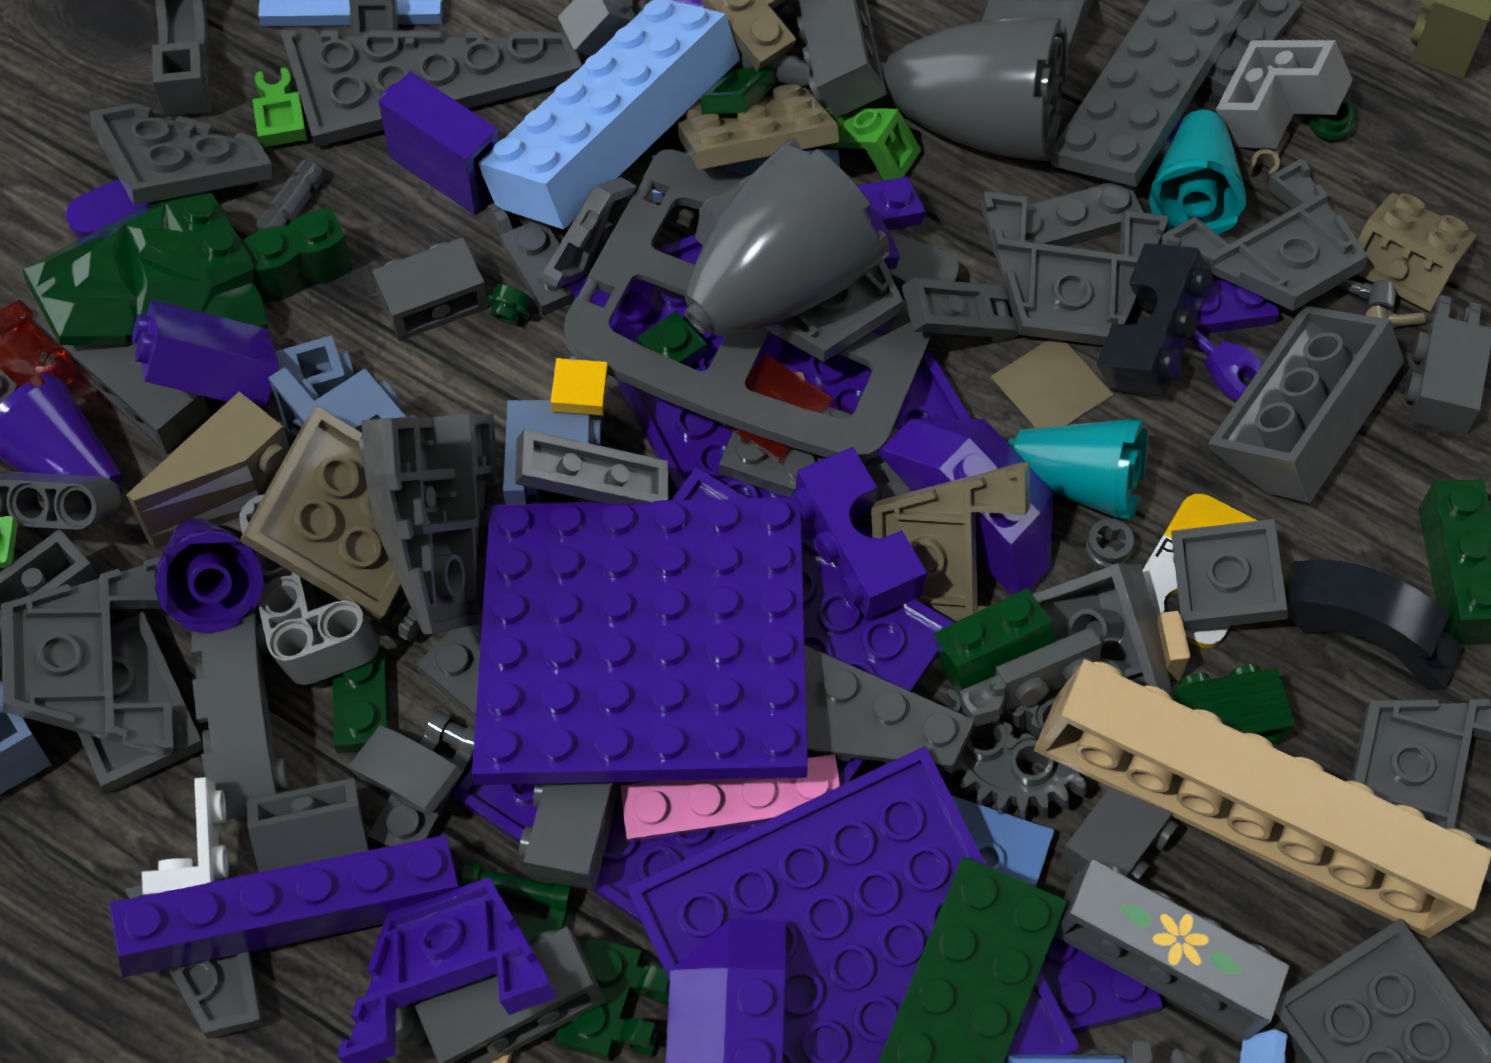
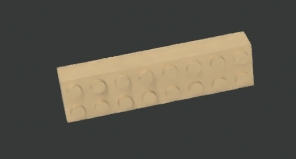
M1086 659L1082 661L1057 694L1033 750L1109 787L1173 812L1172 817L1394 922L1401 918L1409 929L1428 938L1433 937L1475 910L1491 860V850L1477 844L1476 840L1468 833L1438 826L1426 820L1425 816L1415 808L1387 802L1375 796L1374 792L1364 784L1355 781H1343L1324 772L1323 768L1313 760L1304 757H1292L1273 748L1271 742L1266 738L1252 733L1243 734L1222 724L1221 719L1215 714L1200 709L1192 710L1173 701L1171 696L1164 690L1154 686H1141L1122 677L1119 670L1103 662L1092 663Z

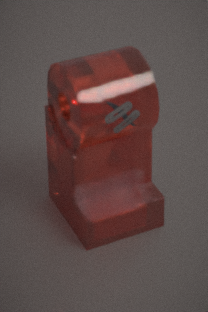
M21 299L1 308L0 370L19 387L28 381L35 388L46 383L47 381L40 376L46 373L56 374L65 385L72 382L75 377V369L69 355L58 344L51 343V340L32 322L33 311Z

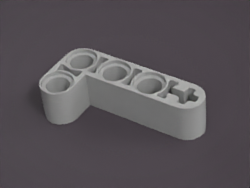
M265 494L250 499L242 507L239 514L242 535ZM254 550L260 560L264 578L258 607L267 647L290 680L301 685L313 684L371 661L379 649L380 638L359 605L353 601L342 600L319 608L312 583Z

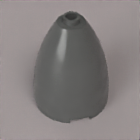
M1015 17L990 19L955 26L915 40L891 53L887 63H880L887 93L885 99L910 119L952 141L981 151L1007 157L1050 161L1049 152L1058 140L1062 118L1058 114L1062 102L1063 84H1066L1068 41L1066 25H1060L1061 18Z
M796 139L788 140L750 176L719 216L701 249L692 270L685 295V301L688 306L684 311L685 316L700 333L705 334L710 331L712 334L720 336L748 332L800 315L831 299L857 282L888 256L890 248L887 234L881 230L875 232L871 225V219L865 210L871 204L849 176L819 149H816L809 155L799 149L801 146Z

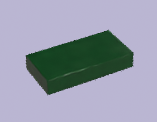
M754 67L732 68L699 98L702 114L746 113L776 85L774 68L763 67L759 71Z

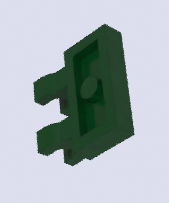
M589 936L584 953L607 1002L558 1027L554 1039L556 1046L609 1062L615 1046L653 1058L659 1039V1034L655 1033V1023L632 1018L624 1020V1016L632 994L669 1005L670 982L664 969L654 966L642 968L641 964L644 957L641 950Z

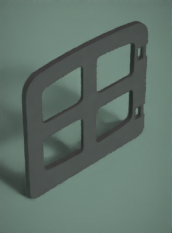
M671 149L658 152L644 174L643 181L638 190L630 199L591 269L579 296L575 298L566 314L562 333L566 348L578 360L607 362L608 375L700 415L751 434L823 457L832 456L851 447H854L862 462L877 456V452L887 443L933 334L913 332L905 298L902 304V311L896 316L888 334L878 335L870 332L837 353L868 366L872 372L855 412L852 416L843 419L810 411L746 388L745 382L767 337L773 334L764 328L725 335L710 367L705 371L695 370L649 350L614 332L610 328L609 324L634 280H644L683 296L686 295L695 265L655 250L652 247L653 242L674 207L687 206L700 210L703 203L709 197L725 193L739 185L746 177L720 166L698 170L691 157L680 151ZM651 189L666 194L660 206L646 201ZM888 230L900 254L897 268L889 269L896 286L902 289L901 286L913 278L945 281L956 280L959 264L953 255ZM596 289L611 294L604 308L589 302Z

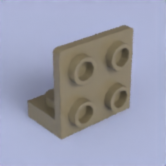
M1391 193L1368 219L1358 239L1368 257L1365 270L1357 275L1373 283L1380 280L1391 282L1396 289V295L1430 312L1456 265L1473 244L1477 235L1469 231L1467 224L1462 220L1450 215H1443L1441 217L1427 210L1425 204L1412 195Z

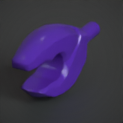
M1196 329L1194 335L1189 339L1208 355L1204 366L1216 387L1227 398L1236 403L1248 387L1247 384L1239 379V375L1246 376L1252 381L1263 363L1253 352L1236 343L1224 340L1218 347L1215 346Z

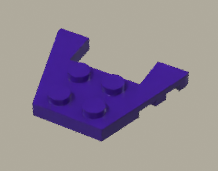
M489 877L387 913L367 969L372 977L367 993L356 1000L351 1014L356 1024L350 1040H342L338 1050V1058L342 1063H374L396 1055L397 1008L419 1000L431 999L439 993L470 982L482 981L498 973L499 1001L508 1015L557 999V991Z

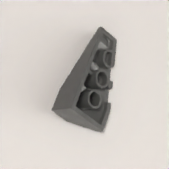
M1118 563L1032 594L1052 620L1056 642L1087 628L1093 629L1102 642L1100 662L1115 667L1119 670L1122 677L1141 686H1154L1164 690L1173 700L1157 624V615L1141 564Z

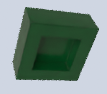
M677 311L637 337L639 345L688 367L707 354V343Z

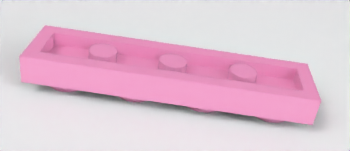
M835 754L807 758L808 778L648 781L621 785L620 791L628 843L635 840L638 842L671 837L676 834L685 835L710 829L712 831L746 826L757 822L763 823L839 787Z

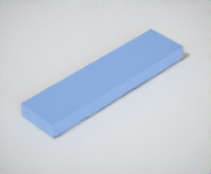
M260 0L258 17L261 26L351 25L349 0ZM397 0L399 25L442 24L443 0Z

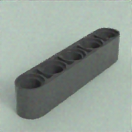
M0 471V517L11 516L17 521L19 527L83 529L112 519L120 510L121 495L119 489L114 482L102 476ZM38 492L43 497L44 509L40 506L38 502ZM84 494L91 500V512L85 505Z

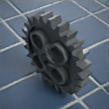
M1063 687L1047 693L1042 700L1033 705L1014 707L1001 714L999 720L974 727L952 774L946 773L949 781L963 778L959 784L960 795L963 798L977 791L978 805L986 807L993 800L997 802L998 814L1001 815L1007 813L1010 805L1017 806L1020 819L1026 820L1029 806L1036 805L1040 814L1045 818L1048 817V802L1054 800L1061 808L1066 810L1069 808L1067 792L1071 791L1081 797L1086 796V784L1083 778L1096 780L1033 751L1053 702ZM948 689L947 700L952 708H947L967 716L959 703V696L955 690ZM1025 731L1031 732L1032 735L1025 733ZM1013 734L1021 737L1019 739L1014 738ZM989 737L999 742L991 750H980L973 746L981 738ZM1028 762L1041 763L1046 767L1042 773L1037 775H1027L1019 770L1023 764Z

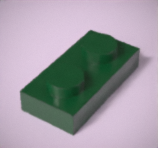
M384 645L379 646L377 654L371 661L332 676L334 748L337 754L359 752L380 725L389 728L387 653Z

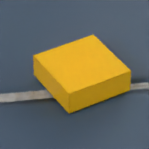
M556 358L550 402L551 411L603 415L608 363Z

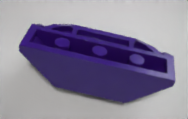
M911 419L877 452L912 491L1021 462L1026 463L985 419ZM1030 467V508L1026 515L976 512L977 560L1011 596L1026 588L1030 590L1051 567L1054 492Z
M729 919L670 970L666 1063H782L786 921Z

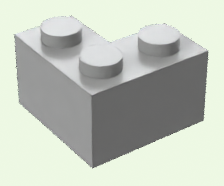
M1251 40L1216 111L1226 121L1234 147L1276 149L1293 114L1336 115L1353 79L1335 40Z

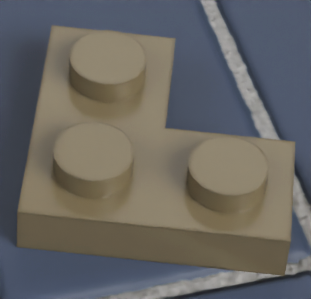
M786 0L701 1L706 9L726 13L736 46L757 71L794 48L796 38L772 10Z

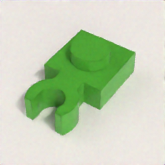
M286 67L281 68L282 78L277 84H267L262 71L257 72L255 75L257 90L261 98L252 99L261 147L307 140L299 92H293L291 76Z

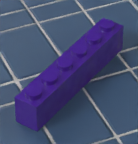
M444 835L110 902L109 905L122 978L384 924L387 913L457 889L458 883L447 837Z

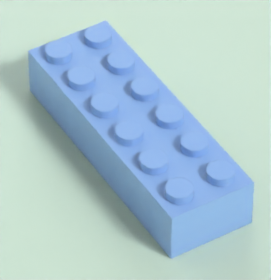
M653 0L646 4L644 9L632 21L618 30L606 45L596 54L590 56L579 70L566 82L560 84L555 89V92L540 106L527 114L525 119L504 139L498 141L493 149L478 162L495 205L501 207L502 210L565 229L577 217L585 204L588 194L595 185L617 179L740 60L726 13L671 0Z

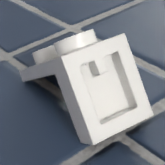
M207 777L195 778L198 867H193L192 859L187 858L159 861V870L142 872L143 895L228 878L229 860L227 848L225 845H219L218 824L225 823L226 821L225 796L223 790H216L215 783Z

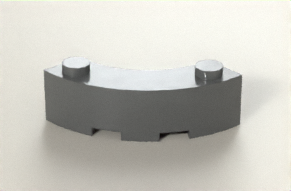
M256 607L254 610L251 608L240 619L241 622L231 629L214 633L192 631L191 636L193 658L201 657V662L196 663L197 679H193L196 718L199 724L208 722L209 730H204L202 735L204 754L201 755L205 777L215 783L216 790H223L226 820L247 816L246 800L279 794L282 790L289 789L284 757L275 758L266 688V654L270 653L267 647L263 624L259 622Z

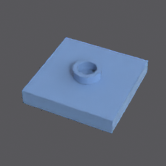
M951 795L986 865L1036 887L1054 830L1006 813L1003 815L998 814L997 810Z

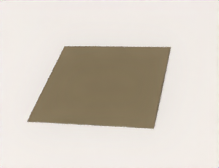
M1049 339L990 376L1035 428L1068 425L1114 395L1065 340Z

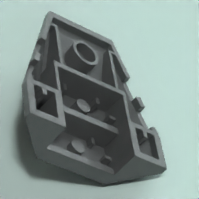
M494 414L362 420V435L359 448L365 465V476L374 526L423 634H435L481 624L486 557H480L482 528H488L489 510H484L486 481L496 480L497 469Z

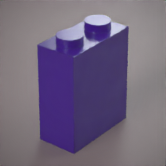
M411 71L398 83L390 85L378 101L390 158L476 215L492 199L478 162L499 141L498 129Z
M152 299L147 314H138L134 324L132 343L137 344L135 361L141 363L144 382L227 402L238 392H241L254 404L265 410L272 389L268 377L276 373L279 367L268 329Z

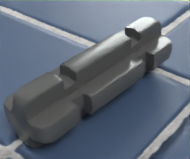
M309 159L301 161L293 172L296 177H290L269 204L272 210H265L257 220L256 226L258 231L273 226H286L285 223L289 224L296 218L312 196L309 191H315L324 180L323 168L318 163H314Z

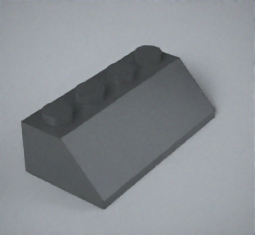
M1303 306L1209 441L1208 446L1210 450L1266 493L1311 503L1404 363L1391 320Z

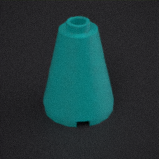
M1197 110L1183 118L1151 185L1149 195L1151 212L1156 215L1168 216V223L1165 229L1169 231L1173 227H1177L1196 217L1214 233L1219 235L1231 229L1238 222V216L1245 209L1246 190L1228 127L1224 118L1216 112Z
M1123 419L1021 429L1016 439L1009 438L1007 443L1026 463H1029V467L1045 482L1054 494L1118 519L1131 520L1134 517L1140 496L1131 495V491L1136 489L1138 480L1144 481L1148 432L1146 428H1142L1145 424L1144 420Z

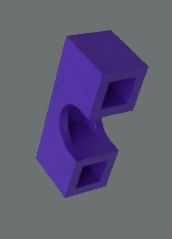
M851 447L798 469L796 489L792 493V500L801 512V520H810L817 533L815 535L816 544L822 558L828 564L833 562L841 575L839 578L840 587L847 602L851 606L858 605L865 619L869 620L921 597L927 572L902 530L887 537L870 538L862 535L853 527L852 523L855 520L872 513L871 508L875 504L877 486L854 447Z

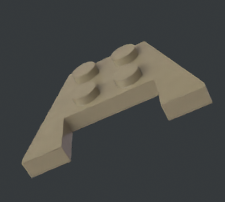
M1029 463L1013 464L875 502L871 508L872 538L887 537L902 530L927 572L923 594L921 597L916 598V600L954 623L988 607L979 606L977 600L976 512L1026 515L1030 508Z

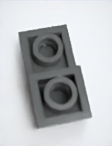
M381 725L348 766L361 780L389 791L402 804L429 816L437 806L448 798L452 786L463 773L456 765L430 749Z

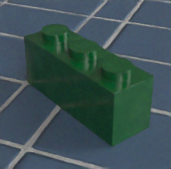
M1484 479L1433 481L1418 512L1436 603L1450 614L1444 628L1461 645L1491 644V510Z

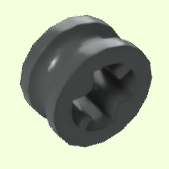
M1106 518L1098 521L1092 526L1086 542V554L1089 561L1101 569L1118 563H1127L1134 545V535L1130 527L1120 520ZM1102 537H1105L1109 542L1118 540L1120 543L1117 551L1115 552L1110 546L1102 549L1100 547Z

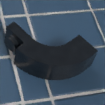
M1322 559L1295 561L1292 563L1284 580L1288 618L1304 633L1336 631L1363 637L1391 652L1428 690L1446 688L1463 646L1444 628L1450 614L1443 607L1413 586L1369 567L1344 561Z

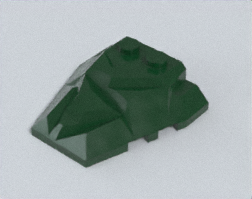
M212 193L188 195L144 205L23 269L24 279L60 345H125L128 335L133 333L138 314H147L151 299L268 328L261 295L253 284L254 268L251 257Z

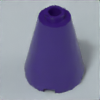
M46 373L40 375L47 382L36 388L28 381L0 404L1 460L21 472L102 476L114 482L121 494L122 488L119 485L123 479L122 473L67 386L56 374ZM84 494L85 505L88 510H91V500Z
M202 518L188 519L174 529L156 569L155 590L160 606L166 614L179 622V625L189 631L214 633L233 628L241 622L240 619L251 608L254 610L261 598L264 578L260 560L251 547L240 542V537Z

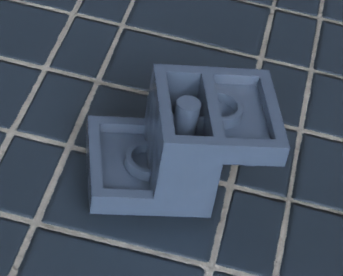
M570 356V359L578 360L574 356ZM507 400L503 483L505 505L542 503V494H559L515 484L516 441L524 429L603 446L601 445V431H604V410L603 415L552 412L551 400Z
M286 367L268 377L284 427L294 440L310 411L316 406H319L361 433L362 420L406 417L398 408L400 406L399 399L385 380L377 383L365 368L320 398L306 379L303 378L298 382Z

